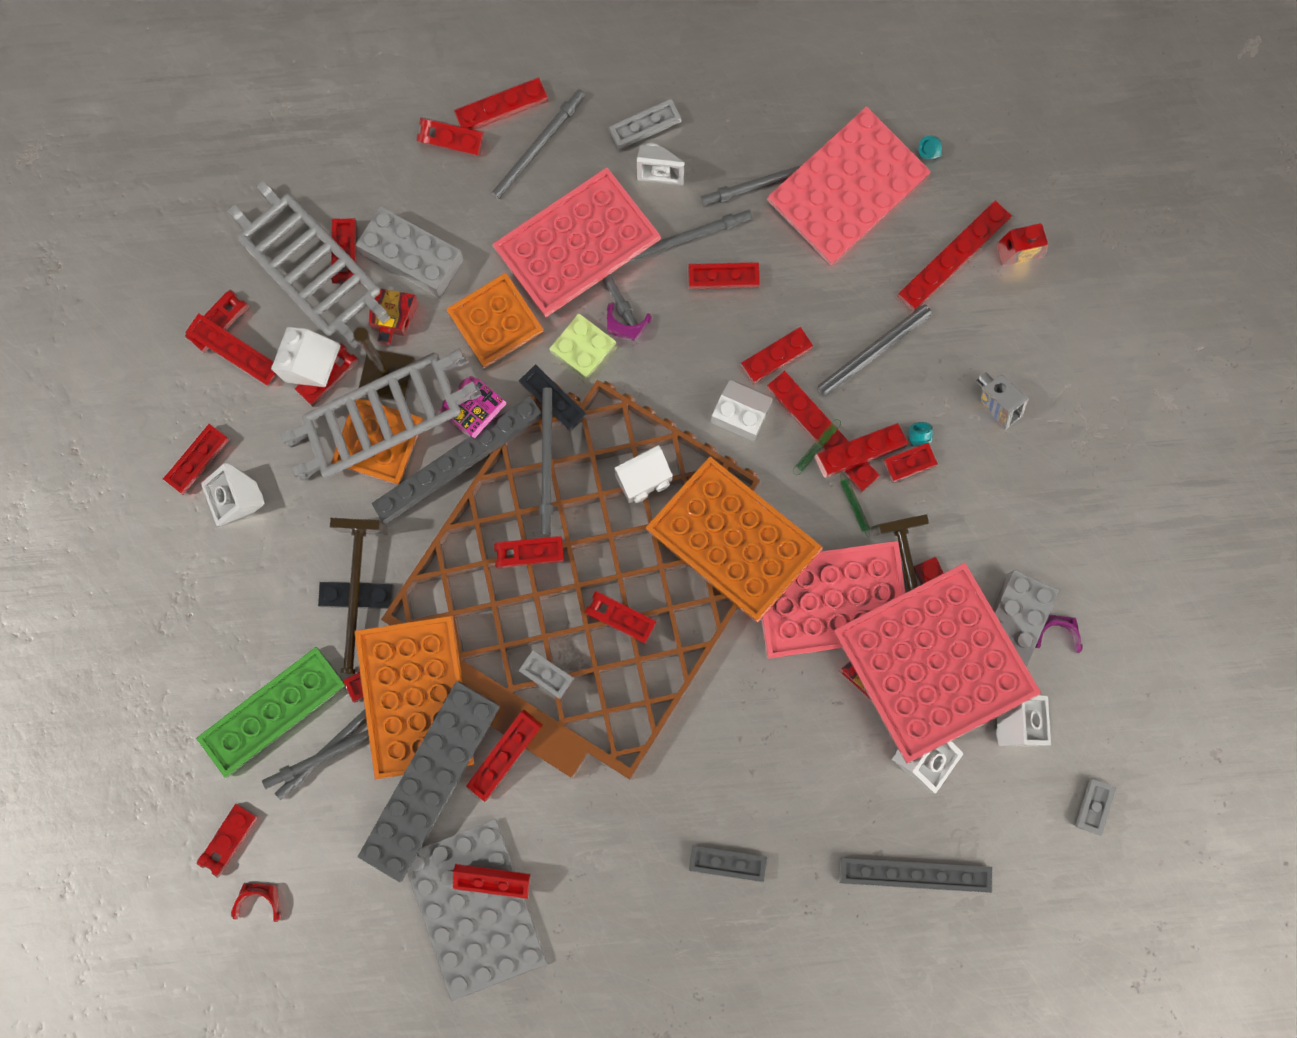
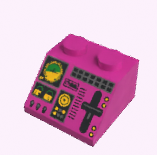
M470 376L459 384L457 391L463 389L465 385L474 382L475 386L479 387L482 396L459 404L460 414L449 421L458 430L475 439L507 403L482 381ZM446 399L439 409L441 413L449 409Z

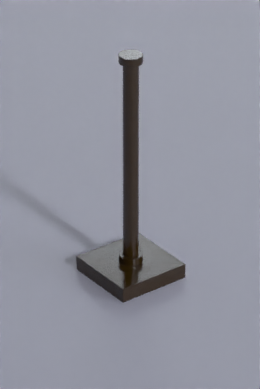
M358 327L354 330V339L362 345L367 353L359 388L415 362V358L412 356L376 350L369 339L370 335L366 328ZM411 375L398 380L405 401ZM389 385L376 390L380 400L395 402Z
M927 514L871 527L873 536L891 532L894 533V536H897L909 591L917 588L918 584L907 539L908 529L929 524Z
M330 518V528L341 533H351V536H354L344 666L341 668L340 673L355 674L356 669H353L355 631L357 627L363 537H366V534L387 535L388 525L380 520Z

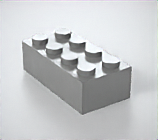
M382 207L378 208L355 245L363 257L438 298L442 297L464 261L462 252L458 248Z
M1013 570L1007 574L993 606V611L1027 667L1060 590Z

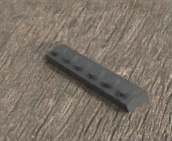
M840 857L839 883L992 893V867Z

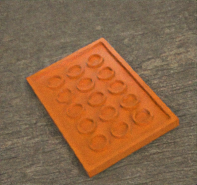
M709 457L646 526V531L756 623L760 621L822 550V546L712 457Z
M453 616L355 631L375 779L404 775L456 681L463 683ZM473 757L471 758L468 766L474 765Z

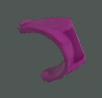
M611 302L607 306V333H612L615 337L618 336L635 341L643 333L647 324L651 323L652 316L647 313L644 321L633 326L624 325L613 317L614 303Z
M1049 615L1035 648L1041 647L1043 634L1049 627L1061 626L1072 634L1075 642L1074 651L1075 653H1080L1083 645L1081 644L1076 618Z

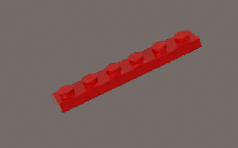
M995 200L898 293L897 297L913 312L916 311L1011 219L1012 215Z
M785 370L767 385L766 388L815 442L819 440L818 438L826 429L828 430V426L832 422ZM837 430L821 449L825 451L849 441ZM868 462L843 471L845 476L861 493L880 477Z

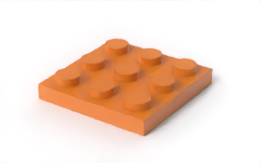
M506 272L446 308L447 313L484 369L544 332L542 326Z
M362 398L355 400L371 445L385 440L371 402ZM382 405L393 435L406 430L399 410ZM349 413L342 434L351 456L362 451L363 448ZM411 414L415 425L424 421L422 417ZM418 435L346 469L398 486L404 477ZM337 447L331 460V464L341 461V457Z

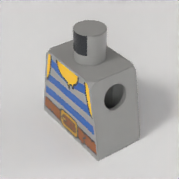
M985 372L976 380V383L983 389L980 399L982 404L1004 430L1024 415L1028 398L1004 375H999L993 380Z

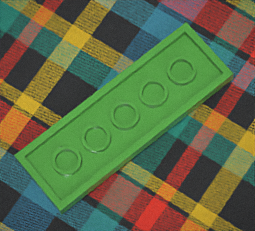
M315 647L196 739L224 778H227L346 686L319 648Z

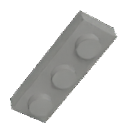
M672 99L609 126V131L620 150L680 123L681 117Z

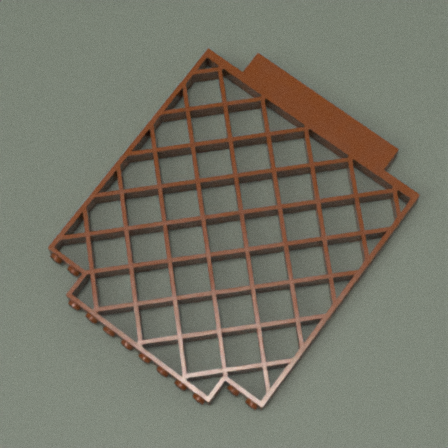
M599 380L595 382L582 403L577 395L571 392L567 394L587 413V416L581 422L583 423L589 452L552 459L551 478L556 496V502L551 504L554 505L553 512L559 511L565 537L563 552L568 551L575 584L538 592L533 565H527L533 593L498 601L496 599L490 568L496 567L495 560L498 559H488L482 527L517 520L521 540H526L527 536L523 518L539 515V505L525 509L520 508L514 478L541 473L542 462L512 469L507 448L513 440L511 439L491 453L381 620L389 626L403 624L404 622L395 617L402 605L406 617L405 623L453 616L463 684L501 705L490 725L491 727L505 734L520 712L525 709L543 724L542 728L526 749L572 779L589 753L630 780L738 607L733 603L722 623H720L716 603L729 601V599L723 594L714 596L712 585L705 579L708 598L672 605L665 572L689 566L682 560L663 564L658 540L652 535L651 539L657 565L621 573L614 540L649 533L646 531V526L653 520L648 498L643 500L648 524L612 532L605 500L622 497L625 494L621 487L606 491L602 490L596 460L632 453L633 458L638 456L637 451L654 448L658 445L672 444L679 475L672 476V481L669 483L670 486L682 483L683 487L696 471L685 473L678 443L680 441L707 459L712 457L730 473L750 484V489L753 491L759 485L760 479L757 478L758 475L751 469L745 468L744 470L737 466V461L727 455L723 457L716 453L717 449L708 443L703 445L696 440L697 437L686 430L684 432L675 428L677 425L667 418L662 420L656 416V412L650 407H641L635 403L636 400L629 394L624 393L622 395L615 391L616 387L607 381L602 383ZM599 392L618 403L588 410ZM530 395L542 412L541 404ZM628 410L668 435L635 442ZM623 413L629 443L594 451L587 421ZM552 418V428L563 426L558 420ZM542 419L517 436L542 432ZM503 455L506 470L491 473ZM591 462L598 492L561 500L555 469ZM509 480L515 511L480 518L475 496L482 485ZM600 501L607 533L570 541L564 509ZM470 505L473 520L458 523ZM475 529L482 561L447 568L442 545L448 536ZM609 542L616 574L579 582L573 549ZM437 554L440 570L424 574ZM514 554L507 555V558H514ZM484 569L490 602L455 610L449 577ZM659 573L667 607L640 613L649 618L669 614L676 649L640 657L636 639L630 637L635 658L598 666L590 631L610 626L602 622L588 623L587 615L584 614L585 605L581 590L618 582L623 605L629 607L623 581ZM442 579L448 612L414 619L409 595L416 584ZM577 592L584 625L547 633L540 600ZM534 601L542 635L505 642L499 609ZM710 605L716 629L712 639L707 642L682 647L674 613ZM492 610L499 644L464 652L457 618ZM586 633L593 667L567 674L574 679L592 674L595 675L602 710L565 718L562 700L555 697L559 714V721H556L515 694L517 691L539 687V685L534 681L514 685L507 650L543 642L546 658L554 664L549 644L550 640ZM704 650L688 675L684 654ZM501 652L508 683L507 689L464 662L465 659ZM678 655L684 680L678 693L649 699L641 663ZM637 665L644 700L607 708L600 673ZM672 701L655 727L651 705ZM646 706L652 732L646 744L616 751L609 715ZM604 716L611 754L609 755L573 732L566 725ZM640 752L631 768L617 760L620 756Z

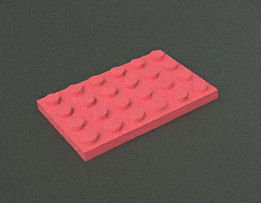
M866 106L767 197V201L830 265H833L916 188L931 171Z
M606 167L492 245L546 318L661 240V236Z
M898 541L819 552L761 618L767 658L842 648L834 634L835 629L905 594Z

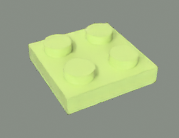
M578 313L549 350L585 379H588L615 346L616 341Z

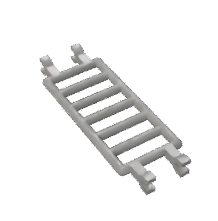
M264 181L260 182L256 187L272 205L252 223L235 204L227 210L243 228L237 235V239L324 334L330 336L338 330L355 349L360 343L356 342L353 337V331L345 324L365 306L383 324L390 319L386 310L374 299L379 295L380 288L291 194H285L280 199ZM289 205L295 214L256 246L249 237ZM303 220L310 229L270 261L263 252ZM317 235L325 244L287 276H284L277 268ZM332 251L339 260L299 292L292 283ZM346 266L354 275L313 308L306 299ZM361 282L368 291L328 324L321 315Z
M459 348L440 360L437 353H431L302 416L304 425L280 434L282 442L284 444L288 443L289 447L295 446L301 440L308 437L315 454V459L292 467L294 476H299L300 480L303 481L313 473L321 471L324 477H330L460 414L459 404L482 396L479 387L475 386L474 382L465 385L463 389L453 393L445 373L454 367L469 363L466 354L462 353ZM431 364L449 406L448 410L438 415L435 413L419 372L420 369ZM408 375L412 377L428 418L417 425L413 422L398 383L399 379ZM387 385L390 386L406 430L396 435H393L376 391ZM366 395L369 397L385 439L374 445H371L355 400ZM347 405L363 448L362 451L351 456L334 410ZM324 415L341 457V461L330 466L313 420Z

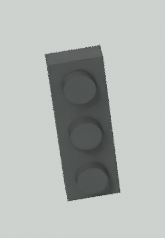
M692 845L689 871L764 882L767 856Z

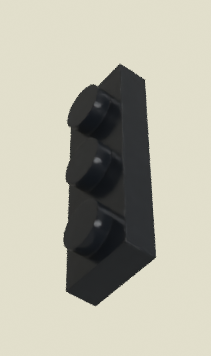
M536 364L519 380V383L541 405L543 402V388H552V416L569 432L587 416V413Z
M320 582L318 606L348 608L350 583ZM360 583L358 608L388 609L393 602L394 585Z

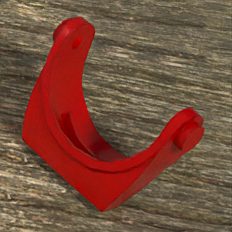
M244 883L231 910V917L237 920L242 902L248 896L257 894L269 901L273 908V922H278L281 919V912H279V897L276 885Z

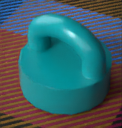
M936 136L923 137L918 145L921 157L924 159L941 157V140Z
M927 422L912 424L909 427L910 443L915 446L930 443L933 439L932 425Z

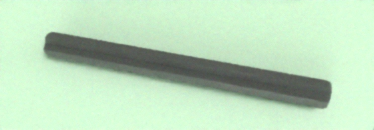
M926 304L922 305L820 383L817 387L819 393L823 397L827 396L929 318L932 314L931 309Z

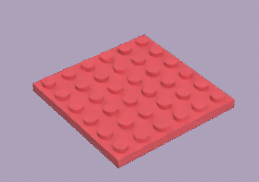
M966 563L834 630V634L906 764L1041 694Z

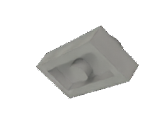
M533 650L519 669V672L558 699H561L574 680L573 677Z
M1089 779L1075 827L1102 835L1116 787Z

